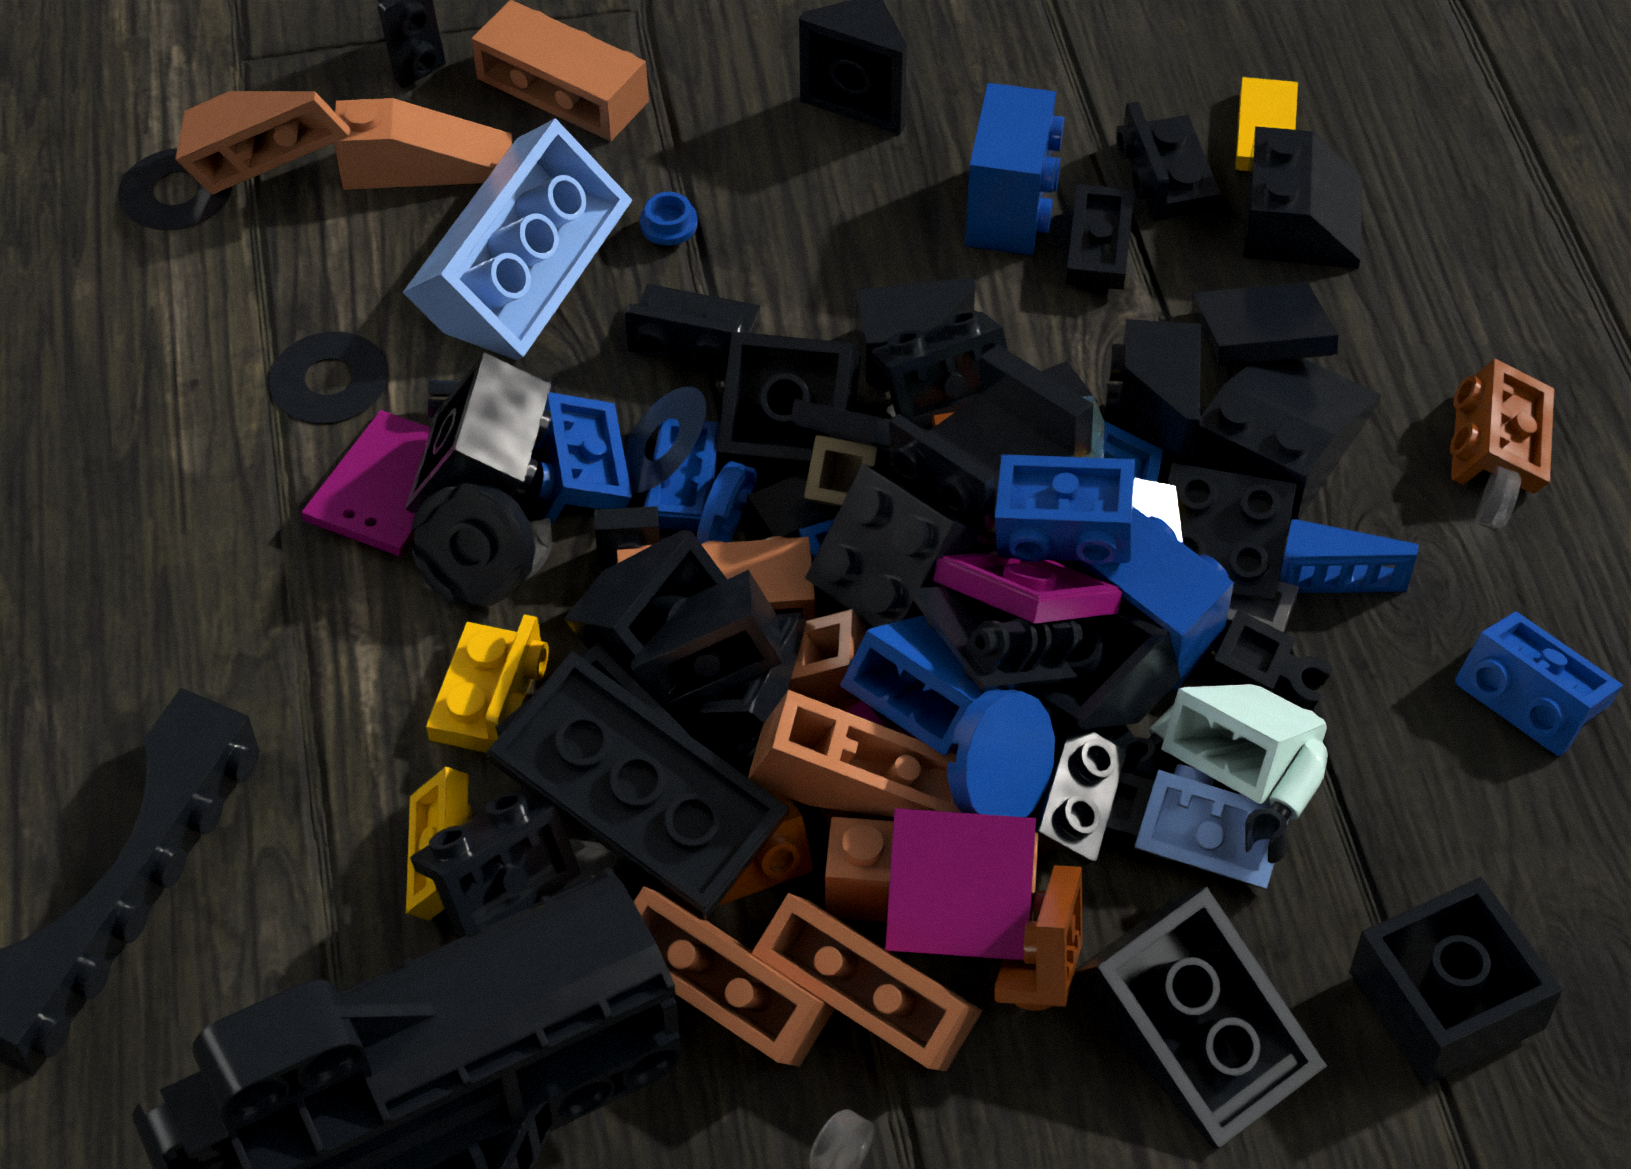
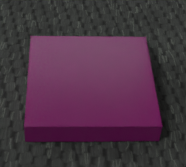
M997 551L943 556V558L937 559L933 578L934 582L1034 624L1116 614L1119 611L1123 593L1115 585L1055 561L1025 562L1018 559L1001 558L998 556Z
M895 808L885 950L1024 960L1026 922L1030 921L1036 818Z

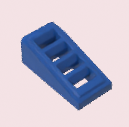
M1292 519L1279 581L1298 586V593L1407 592L1419 545L1412 542ZM1381 565H1395V566H1394V568H1390V567H1385V566H1381Z

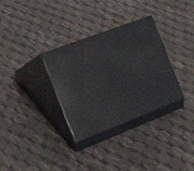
M849 0L803 12L799 18L800 102L900 135L905 128L907 44L884 1Z

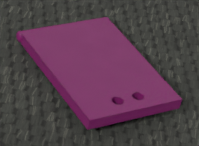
M379 410L375 418L301 512L302 520L401 557L414 539L415 530L411 532L415 514L405 510L430 427Z

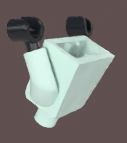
M1252 684L1179 688L1174 705L1149 727L1150 737L1147 739L1142 737L1129 738L1119 745L1126 753L1122 768L1123 772L1132 773L1155 782L1159 770L1157 756L1165 751L1259 804L1269 802L1271 808L1253 811L1248 815L1245 822V851L1249 852L1257 840L1270 839L1268 845L1269 863H1276L1284 858L1287 852V821L1289 818H1299L1324 778L1328 757L1327 748L1323 744L1327 730L1324 719L1318 717L1311 710L1303 709L1260 686Z

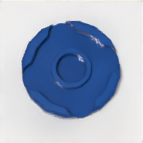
M1012 689L986 691L969 704L954 729L951 743L959 745L956 753V763L948 761L947 778L953 801L962 813L1027 817L1035 810L1044 795L1054 765L1055 736L1050 716L1038 698L1025 692Z

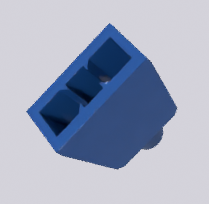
M925 615L867 630L840 684L842 688L943 756L948 755L956 745L951 743L954 729L969 704L986 692H982L977 684L965 675L962 664L941 636L929 627Z

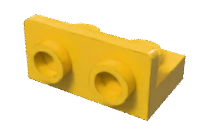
M524 614L517 632L471 622L466 623L426 725L429 741L485 753L498 739L495 727L529 700L527 692L532 679L539 681L544 675L548 661L549 646L547 642L541 641L538 617Z

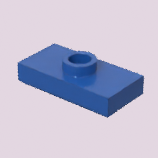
M670 418L660 424L653 460H657L666 454L676 441L679 433L678 420ZM704 421L696 444L680 467L661 484L647 490L644 507L658 506L659 529L698 532L703 509L715 481L719 459L717 444L720 422Z

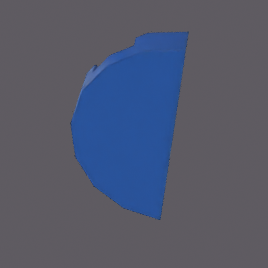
M730 461L721 469L708 495L699 523L696 538L701 544L708 541H722L725 543L732 541L747 509V495L755 492L759 484V477L755 468Z

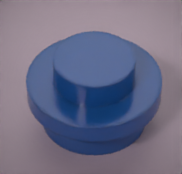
M676 192L655 194L647 201L645 208L640 214V228L643 235L651 242L659 245L683 243L691 238L697 229L698 222L695 209L685 196Z

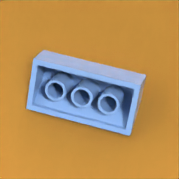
M555 118L515 140L403 293L444 334L515 360L521 359L525 356L626 211L632 199Z

